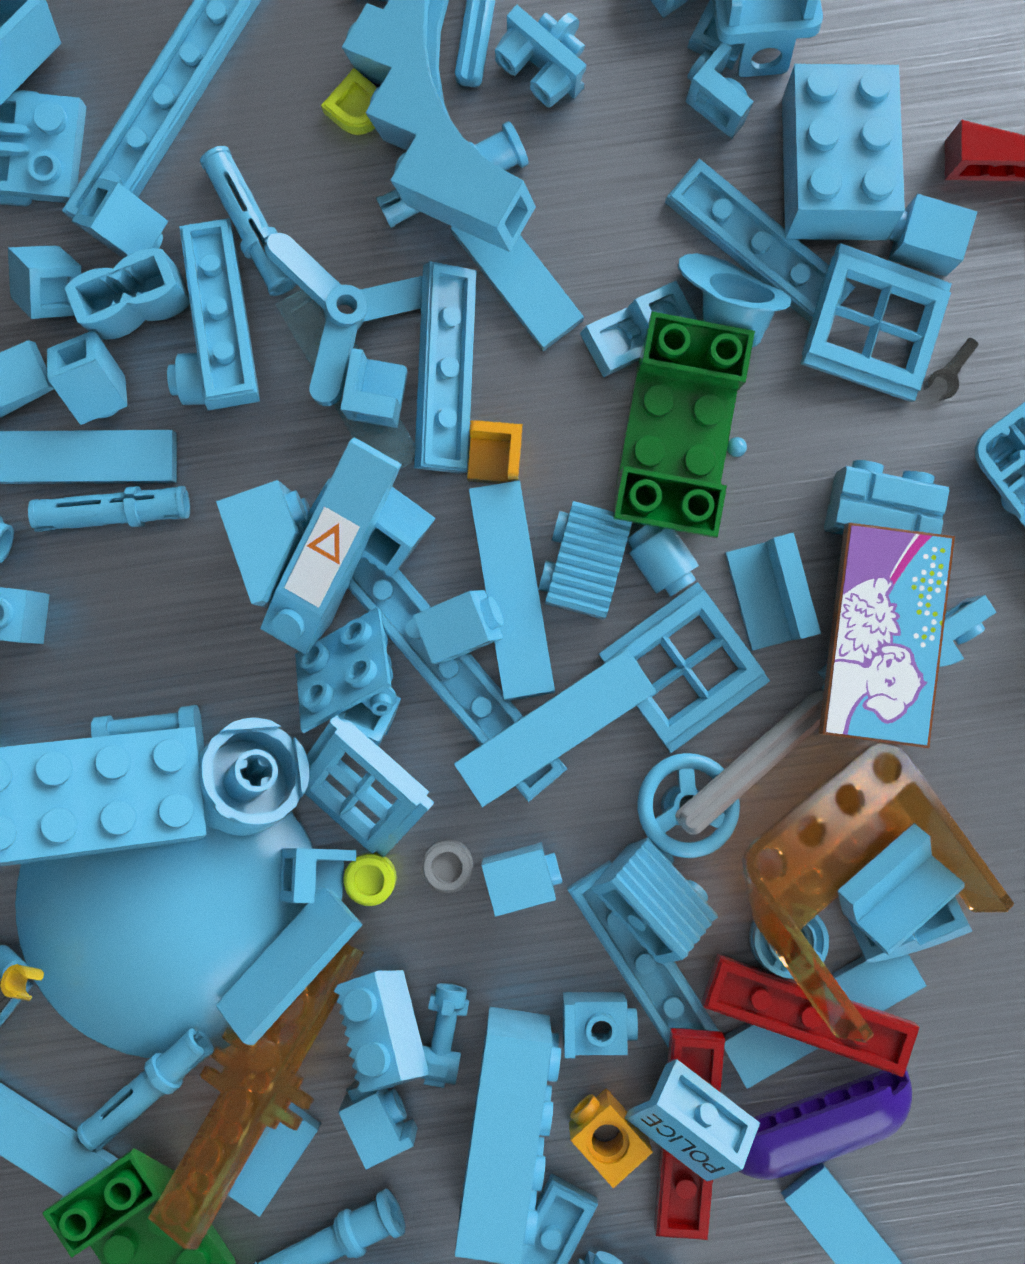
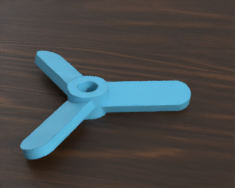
M273 233L268 237L264 247L267 257L324 309L326 322L309 390L317 404L321 406L334 405L340 400L343 393L351 349L354 347L357 330L364 321L420 309L422 276L360 290L352 285H341L291 237L283 233ZM340 305H347L351 307L354 312L351 314H344L340 312L337 307Z

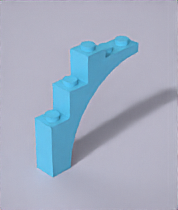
M388 0L384 9L367 3L357 21L349 28L342 49L358 72L369 81L380 85L371 97L366 115L383 141L407 151L399 157L394 175L390 181L408 207L511 252L536 206L524 181L486 159L462 137L451 121L444 103L439 72L441 30L449 0Z

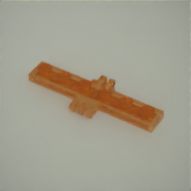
M347 942L254 1046L243 1043L234 1030L227 1027L222 1038L235 1047L233 1053L216 1046L211 1054V1058L224 1066L222 1072L207 1065L201 1071L199 1076L220 1091V1094L148 1217L184 1249H198L266 1126L277 1129L281 1122L290 1129L298 1130L303 1119L288 1107L291 1102L305 1110H309L314 1099L300 1089L304 1078L297 1071L340 996L334 992L336 986L350 979L364 954L363 951Z

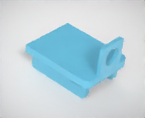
M712 0L718 39L728 45L742 44L738 65L740 77L786 73L789 70L796 39L817 35L823 21L821 0ZM766 48H775L781 52L775 60L769 63L759 64L751 60L754 54Z

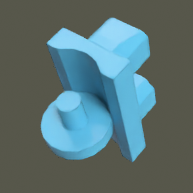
M516 5L507 15V32L495 48V61L510 75L516 76L529 60L540 69L530 81V90L548 108L553 106L567 93L575 99L584 89V83L581 79L587 65L578 57L583 52L585 45L574 36L579 27V19L572 13H567L557 22L552 16L545 13L537 22L520 6Z

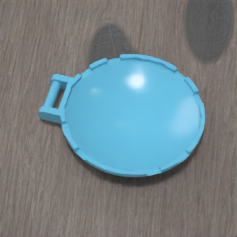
M197 705L182 706L175 713L114 720L110 715L94 717L91 722L92 737L195 727L198 755L205 748L201 714ZM245 770L241 772L242 778L249 780L251 786L258 782L256 777H248ZM292 811L271 828L253 835H232L206 825L207 835L201 840L21 864L15 900L18 937L27 966L41 969L44 972V977L41 981H34L47 1001L68 1023L90 1039L119 1052L143 1058H151L155 1053H164L191 1028H194L196 1032L200 1031L210 1038L214 1048L213 1052L241 1041L215 1005L308 904L279 901L282 848L314 849L303 824L298 822Z

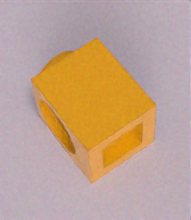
M605 1088L597 1097L590 1094L582 1099L570 1114L572 1119L568 1124L570 1141L614 1189L649 1157L653 1151L649 1137L625 1119L627 1110ZM602 1125H613L620 1130L618 1135L611 1141L603 1142L593 1137L595 1130Z

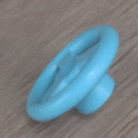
M693 753L676 754L657 763L645 776L637 800L639 820L647 837L662 851L681 858L702 857L719 849L735 830L740 812V801L737 799L724 813L709 824L716 828V830L707 838L697 842H681L666 834L675 825H680L675 817L677 810L680 809V800L686 795L692 798L699 792L695 785L694 769L706 773L712 779L724 770L716 761ZM677 771L678 785L670 787L664 793L661 800L662 814L655 818L653 813L655 791L667 775Z

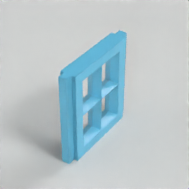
M840 243L836 247L827 270L802 351L803 357L800 364L909 402L915 401L918 391H921L951 295L949 291L952 283ZM846 278L881 290L873 317L838 305ZM890 294L925 305L917 332L883 321ZM835 315L870 327L862 354L827 342ZM879 330L914 342L906 369L871 357Z
M698 582L598 654L603 662L606 663L625 649H629L637 661L661 644L676 667L652 684L657 691L655 694L681 675L686 678L697 693L698 699L669 720L652 698L655 694L636 706L670 753L674 752L770 682L759 663ZM697 616H700L715 636V639L684 660L668 637ZM722 646L738 669L707 691L691 668Z
M337 715L329 722L307 754L310 774L308 787L304 794L371 854L377 852L380 856L385 857L434 804L426 796L429 793L427 789L349 720L344 723ZM345 752L367 771L363 778L341 760ZM329 774L351 792L347 798L325 780ZM375 779L397 798L393 805L370 786ZM358 800L380 818L376 824L354 806Z

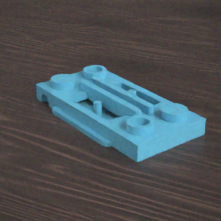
M15 90L0 105L1 205L27 207L32 203V200L67 203L78 186L87 108L81 98Z

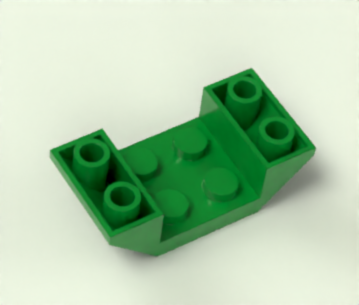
M651 312L634 379L617 472L613 519L712 538L718 537L727 485L721 484L737 391L746 383L755 331Z
M135 1148L42 1212L71 1258L90 1246L102 1264H236L234 1256L178 1172Z

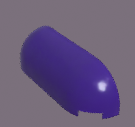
M907 1068L904 1077L881 1070L753 1117L760 1124L743 1170L739 1172L760 1180L779 1179L891 1137L902 1127L911 1109L912 1085Z

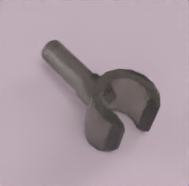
M968 338L944 368L936 370L925 377L923 381L924 390L932 385L936 377H942L947 381L948 388L939 401L955 395L959 389L957 375L979 343L973 338Z

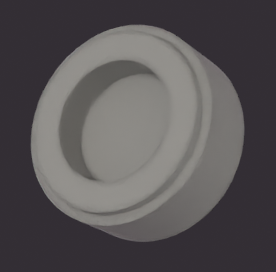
M444 839L434 843L428 848L422 860L421 871L423 878L432 889L441 893H453L462 889L469 882L473 871V858L470 851L465 845L452 839Z

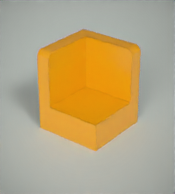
M470 421L469 432L471 439L467 474L468 482L500 484L519 480L523 424Z

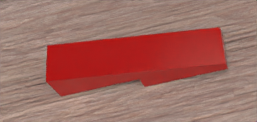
M961 120L945 140V180L1025 181V135Z

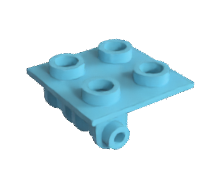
M379 607L359 618L351 620L345 626L318 640L306 655L300 651L295 654L300 727L303 733L361 702L371 709L375 715L382 716L392 711L397 697L396 692L391 688V681L393 679L392 662L386 649L389 641L387 634L384 632L382 614Z

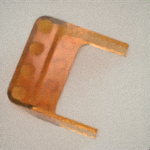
M878 742L865 748L751 842L745 850L742 860L752 917L757 928L832 1033L838 1038L866 1043L874 1036L873 1031L801 932L802 928L838 897L837 890L915 823L930 836L932 856L965 883V888L958 894L972 912H1007L1014 906L1012 899L909 756L898 745L893 743Z

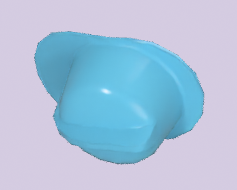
M698 253L686 254L679 258L678 269L681 274L703 291L704 321L755 331L752 347L757 346L761 342L775 311L785 310L791 306V297L785 292L764 284L726 260Z

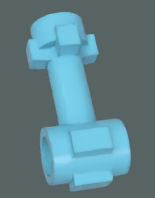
M440 983L436 986L435 994L431 993L428 1009L437 1011L431 1047L423 1046L430 1074L421 1078L425 1079V1085L444 1088L445 1083L456 1084L461 1053L451 1051L457 1015L467 1016L469 1000H466L467 989L464 987Z

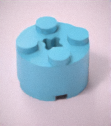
M262 718L241 719L230 723L218 732L198 755L199 782L202 790L206 825L228 834L245 836L263 832L286 817L297 806L309 783V762L300 742L295 737L292 739L291 736L280 729L281 726L277 723ZM246 769L248 777L257 778L258 782L254 786L250 785L249 780L242 778L241 772Z

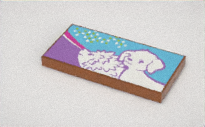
M850 522L844 524L819 734L923 748L930 747L955 536Z

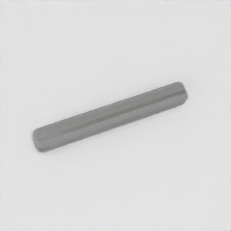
M824 691L812 692L677 810L676 820L688 834H698L703 831L819 727Z

